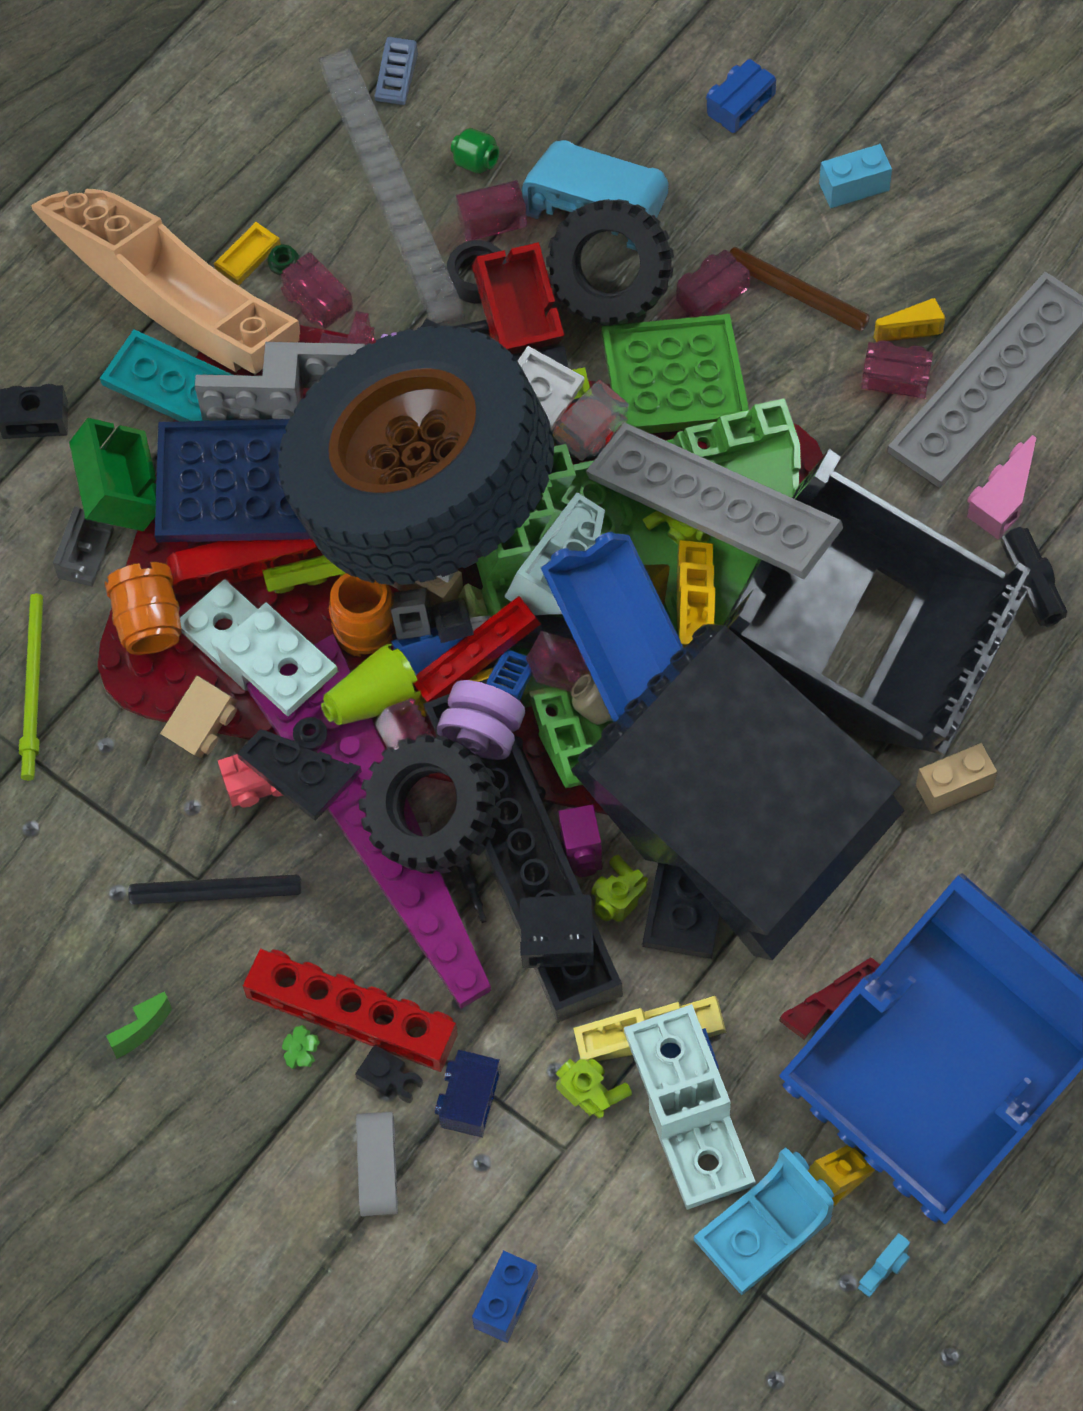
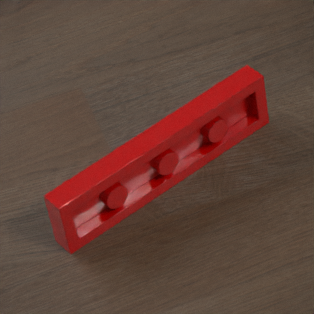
M518 596L473 631L474 635L462 639L416 675L418 681L413 684L421 692L426 702L450 694L453 685L457 681L472 678L541 625V623L522 598Z

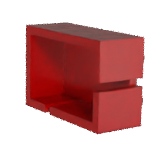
M539 242L512 248L507 257L505 250L477 256L472 268L491 339L493 338L511 354L522 353L528 346L533 349H540L559 344L564 337V332L557 307L550 309L555 299Z

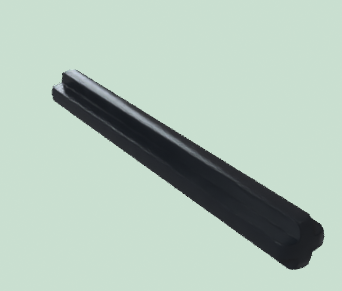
M297 874L135 883L129 885L128 898L131 904L291 896L301 894L302 887L301 878Z

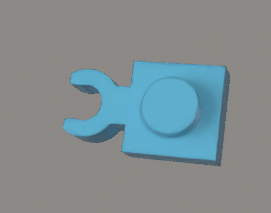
M898 1233L877 1258L873 1267L860 1280L858 1289L870 1298L881 1282L892 1271L898 1274L910 1259V1256L907 1255L910 1242Z

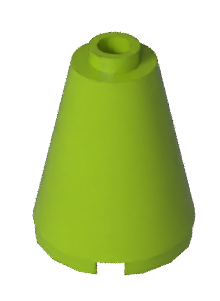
M386 644L325 693L321 708L327 720L330 722L334 721L337 725H343L411 709L418 705L421 699V692L415 693L412 684L418 680L404 654L398 648L393 651L390 650L392 644Z

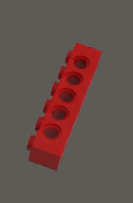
M260 948L243 984L246 998L365 1044L376 1045L391 1054L442 1072L458 1036L456 1023L453 1022L450 1016L439 1011H434L431 1014L421 1010L418 1004L408 999L397 1001L389 998L386 992L373 986H369L368 989L355 985L354 980L345 975L336 974L334 977L326 974L319 966L313 963H297L290 960L291 958L282 951L272 949L271 952ZM287 977L296 980L290 987L278 985L282 979ZM317 990L328 992L327 996L321 1000L311 998L313 992ZM350 1002H357L361 1005L355 1012L343 1010L344 1006ZM384 1014L393 1017V1020L386 1025H380L375 1022L379 1016ZM414 1027H422L426 1030L420 1037L408 1035V1032Z

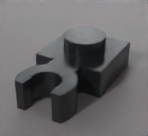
M376 1045L373 1046L355 1073L357 1079L386 1096L391 1088L396 1089L399 1098L407 1103L412 1102L413 1096L406 1092L404 1087L409 1083H413L420 1088L423 1085L422 1078L418 1074L413 1072L402 1073L406 1067L404 1061Z

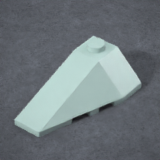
M576 492L517 571L505 598L513 601L520 596L534 615L562 614L541 567L551 560V555L558 550L568 548L569 550L586 551L593 546L595 539L601 534L605 509Z

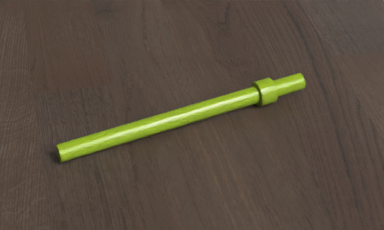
M37 593L30 595L23 737L19 739V754L22 756L21 779L26 781L35 778V759L39 755L40 740L37 738L43 595Z

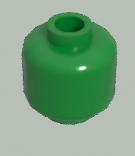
M473 128L465 129L460 135H456L451 143V152L453 153L455 164L477 174L492 169L499 158V146H497L495 138L490 134Z

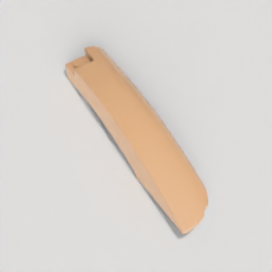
M86 189L84 194L73 193L69 195L68 191L60 192L31 205L32 210L82 261L129 302L179 339L234 372H237L242 367L255 375L260 372L264 364L265 342L299 341L300 327L297 319L253 296L230 281L177 238L162 224L161 218L132 202L108 191Z

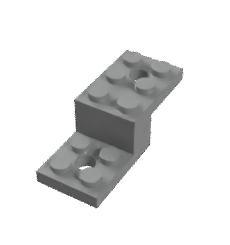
M265 342L262 376L196 375L195 389L202 419L209 421L290 419L291 416L295 415L294 410L301 399H303V389L311 388L315 382L318 383L321 380L320 377L331 367L335 368L339 361L349 354H355L356 350L365 346V344Z

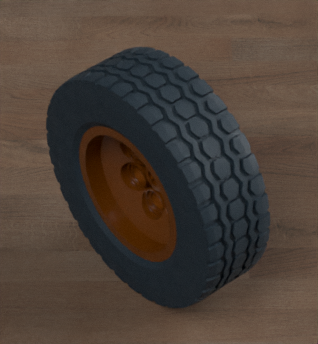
M427 326L418 327L414 331L413 329L396 332L394 336L390 334L377 339L376 343L372 345L369 343L357 349L355 354H349L337 363L335 368L331 367L322 375L318 383L315 382L307 391L305 399H301L294 410L295 415L291 416L285 428L286 434H283L280 444L281 451H279L278 465L284 494L294 513L321 553L340 570L355 578L358 577L361 580L372 583L376 580L379 584L394 585L395 582L399 585L415 584V581L422 583L435 580L440 575L445 577L458 572V569L461 567L465 569L478 562V558L481 556L486 557L498 548L497 545L501 542L504 544L516 533L515 529L517 527L520 528L529 518L531 510L534 511L541 499L540 494L545 492L549 482L548 475L552 472L554 462V441L550 421L521 365L503 345L493 338L490 339L489 336L477 331L474 333L471 329L462 327L455 329L453 326H438L437 328Z

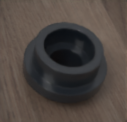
M307 717L301 719L293 728L294 742L299 743V746L315 751L325 743L327 728L317 718ZM313 729L316 731L311 736L304 735V732Z

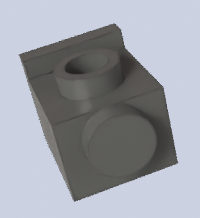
M427 587L394 592V603L391 607V613L397 640L431 635L432 609Z

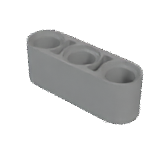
M393 1112L356 1114L360 1215L363 1217L398 1214Z

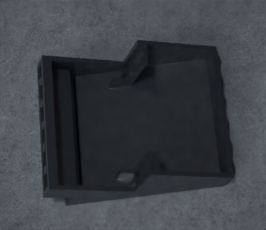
M705 624L693 633L692 641L685 648L680 649L670 658V664L664 671L656 674L648 681V688L639 697L634 698L625 706V712L616 722L609 724L603 729L602 737L593 746L585 749L579 755V762L571 771L645 860L681 867L753 956L773 960L903 814L905 810L893 796V793L902 783L727 626Z

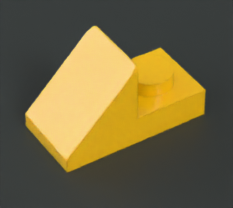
M848 1145L815 1160L808 1170L816 1181L822 1179L830 1187L834 1194L832 1198L834 1206L875 1171L855 1148H851Z

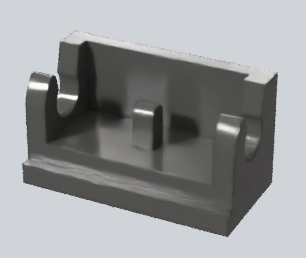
M74 506L53 561L58 579L93 587L114 531L113 526L85 519L84 510Z

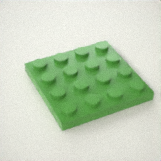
M730 314L602 326L601 335L619 429L625 422L649 434L680 431L688 427L716 422L720 416L749 410Z

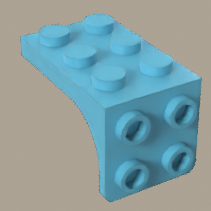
M786 1147L779 1152V1158L774 1167L757 1185L694 1236L696 1244L741 1296L831 1222L834 1206L832 1190L822 1179L818 1181L814 1179L808 1172L810 1169L808 1163L798 1152L795 1151L792 1154Z

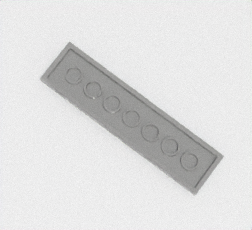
M1044 272L888 445L887 452L941 488L1083 328V296L1052 275Z
M625 422L586 470L589 479L802 579L806 578L843 529L841 520Z

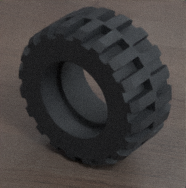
M606 199L586 204L571 212L567 219L561 221L556 228L555 236L550 239L548 245L550 255L546 257V267H550V275L548 276L550 284L554 285L557 291L554 295L559 302L563 301L568 306L566 310L573 315L578 314L582 316L583 321L591 324L597 322L601 323V325L611 326L613 324L630 322L642 316L658 303V300L667 291L669 278L673 275L674 267H671V261L674 258L673 248L669 247L668 239L670 237L666 230H662L659 225L660 221L656 216H651L646 212V208L638 204L633 205L627 200ZM606 231L618 232L628 237L634 243L640 258V268L634 282L625 290L615 293L602 292L594 288L587 281L581 266V254L586 243L596 234Z
M428 734L417 735L415 741L409 737L399 740L398 749L395 750L389 746L381 753L384 759L380 763L376 761L372 763L368 770L372 771L373 774L370 780L364 779L361 789L366 791V798L359 799V810L366 813L367 817L362 818L361 822L364 830L371 833L369 840L374 847L382 850V855L389 860L422 873L433 874L434 871L447 873L453 871L454 865L466 866L471 863L469 856L472 853L479 856L486 849L482 844L485 838H493L496 829L491 827L493 819L500 820L501 809L495 806V801H499L501 796L499 788L493 785L496 778L492 770L484 766L485 761L477 754L447 737L438 735L434 738ZM433 773H443L453 780L456 788L457 804L455 812L447 825L440 831L429 836H418L409 830L405 821L404 805L406 797L413 785L421 778Z

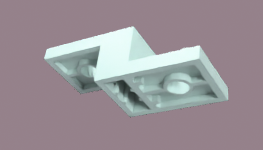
M225 579L180 617L181 631L241 688L246 691V683L251 682L287 716L291 715L338 672L337 666L267 602L257 609ZM223 618L230 619L233 622L231 627L226 630H218L214 627L215 623ZM285 664H294L298 667L297 672L291 676H284L279 671Z
M691 1004L624 1027V1034L649 1096V1113L686 1209L688 1210L755 1186L756 1181L730 1118V1099L693 1005ZM666 1043H675L680 1047L681 1053L676 1058L670 1059L664 1057L660 1049ZM710 1154L717 1158L719 1164L716 1169L706 1171L698 1165L699 1158Z

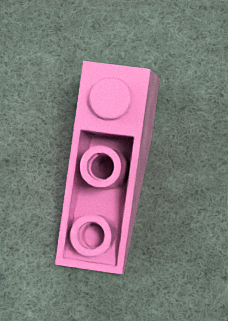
M1033 435L1024 444L1022 442L1018 443L1010 453L1009 460L1005 465H997L991 472L987 484L983 488L980 486L975 488L968 498L967 502L970 504L967 517L998 540L1019 519L1036 437Z

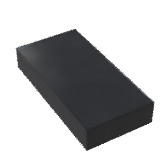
M464 598L432 605L431 609L441 643L474 635Z

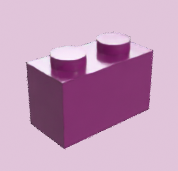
M593 804L558 811L560 841L574 875L587 877L595 874L598 870H602V846Z

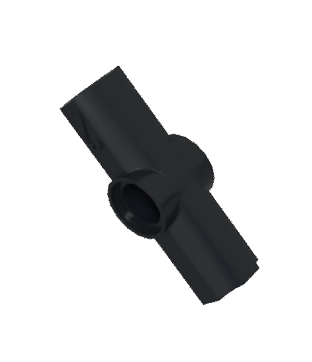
M1017 527L1011 529L1001 537V544L1012 568L1018 562L1030 568L1025 579L1029 583L1028 587H1030L1026 598L1039 626L1049 627L1055 625L1060 620L1066 618L1067 610L1055 586L1053 568L1046 557H1041L1028 528Z

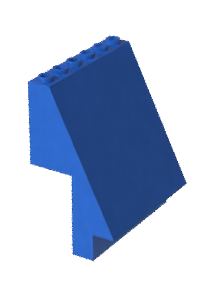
M961 873L945 889L876 971L863 977L781 1072L779 1077L785 1081L782 1086L793 1097L799 1099L802 1096L811 1104L810 1111L816 1118L825 1124L830 1121L840 1131L837 1135L844 1143L851 1148L857 1145L867 1154L865 1160L872 1168L880 1173L885 1170L895 1179L893 1185L900 1193L908 1198L913 1195L923 1204L920 1209L928 1218L936 1223L941 1220L946 1225L1083 1069V977L967 876Z

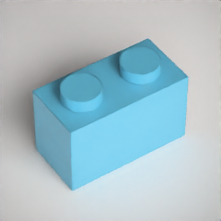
M881 144L822 161L819 184L829 207L834 208L889 191L892 168Z

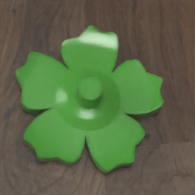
M306 1026L295 1027L293 1035L288 1034L283 1040L282 1049L287 1051L284 1054V1059L286 1060V1065L292 1069H295L297 1065L300 1067H311V1064L315 1062L310 1052L317 1051L320 1041L317 1035H310V1030H307Z

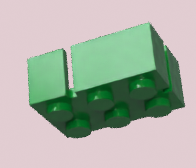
M87 418L69 441L85 519L144 531L155 518L156 484H154L156 476L146 432L119 425L100 449L115 429L114 423Z

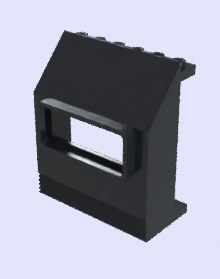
M829 449L799 484L792 498L841 520L843 529L805 579L759 559L723 625L727 626L831 721L856 736L946 755L1030 588L1028 587L1029 583L1025 581L1030 568L1018 562L1011 570L1005 573L833 471L841 456ZM878 570L916 594L862 698L823 676L822 672L875 571Z

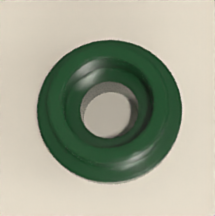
M281 244L271 250L267 262L269 269L273 273L284 276L296 271L300 260L296 250L289 245ZM283 260H287V261H288V262H286V263H279V262H281V261H283Z

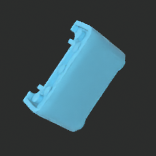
M566 140L555 141L528 173L523 183V215L539 219L541 212L545 209L547 214L553 215L556 208L573 212L586 204L599 200L621 199L627 200L633 205L638 204L646 208L648 214L651 216L655 215L657 218L668 194V180L659 169L643 167L576 146ZM612 232L616 236L619 234L618 232ZM627 237V248L637 251L634 243Z

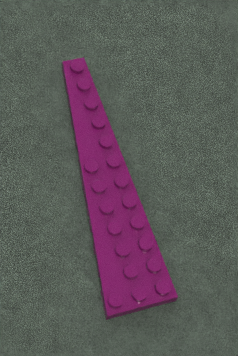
M332 634L314 644V646L337 666L338 672L291 715L287 716L251 682L246 683L247 690L278 736L294 741L293 728L296 723L307 717L317 718L327 728V739L315 752L319 753L321 751L332 755L333 759L361 766L362 772L327 810L462 1009L491 991L490 983L440 872L434 871L433 874L422 873L389 860L382 855V850L373 846L369 840L371 833L363 828L361 819L367 816L365 812L359 810V799L366 798V791L361 789L364 779L370 780L373 772L368 769L374 761L380 763L384 759L381 753L385 748L371 718L337 725L334 721H328L323 714L321 704L324 702V694L350 673L335 636ZM285 664L279 672L284 676H291L297 672L298 667L294 664ZM310 729L305 731L304 735L311 736L316 731ZM406 798L404 805L406 824L412 833L423 836Z

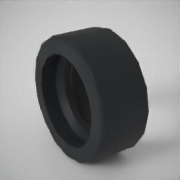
M483 240L467 241L458 245L450 253L447 261L448 284L453 294L465 302L473 304L482 303L477 284L461 279L458 271L464 264L474 261L477 256L502 250L493 243Z

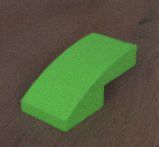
M165 991L132 1007L137 1020L106 1035L117 1059L141 1045L166 1020L172 1008Z

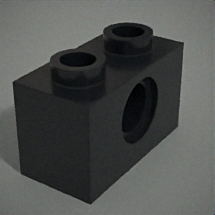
M44 384L39 387L11 386L0 389V433L2 438L68 435V400L63 385ZM31 408H37L34 411H28Z

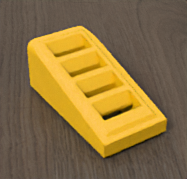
M932 298L877 319L874 339L876 342L938 335L943 333L945 316L936 299Z

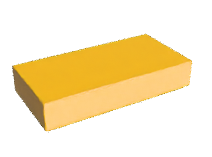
M255 222L214 263V267L218 272L239 286L268 258L269 253L275 246L281 245L280 238Z

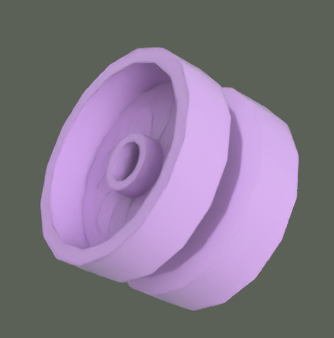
M470 680L457 681L453 685L447 700L450 709L442 712L437 725V733L440 736L458 742L481 758L492 760L507 758L515 741L512 732L520 728L525 715V707L518 699L494 686Z

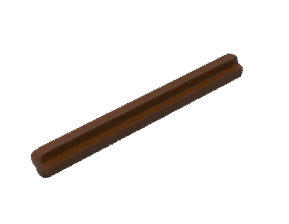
M733 247L727 255V264L858 331H864L869 323V314L738 247Z

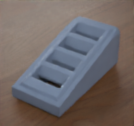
M387 37L378 76L375 101L406 104L418 57L416 41ZM391 63L403 64V65H405V67H404V66L391 65ZM388 75L403 77V79L388 77ZM385 86L399 87L401 90L385 89Z

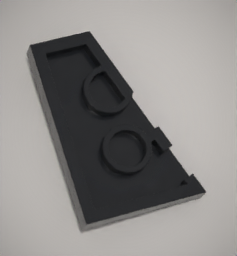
M260 729L237 753L238 759L315 821L362 772L361 766L350 762L349 764L333 759L332 755L321 751L317 753L303 748L297 742Z

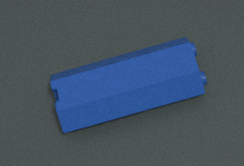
M607 532L598 536L595 539V544L586 551H575L568 548L556 551L551 555V560L541 567V570L613 722H616L625 712V706L634 698L639 697L648 688V681L656 674L662 673L670 664V658L684 647L630 536Z

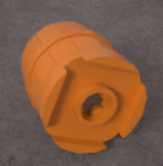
M151 562L152 568L141 569L140 563L129 565L107 576L108 582L105 581L104 583L107 597L111 599L113 624L116 626L122 646L131 654L157 653L174 646L179 641V636L182 632L179 604L175 599L172 589L173 578L171 569L164 563Z
M347 573L334 583L330 593L329 613L335 639L342 650L353 656L361 657V654H373L380 647L392 644V635L396 633L391 613L394 594L388 584H379L376 580L374 583L364 581Z

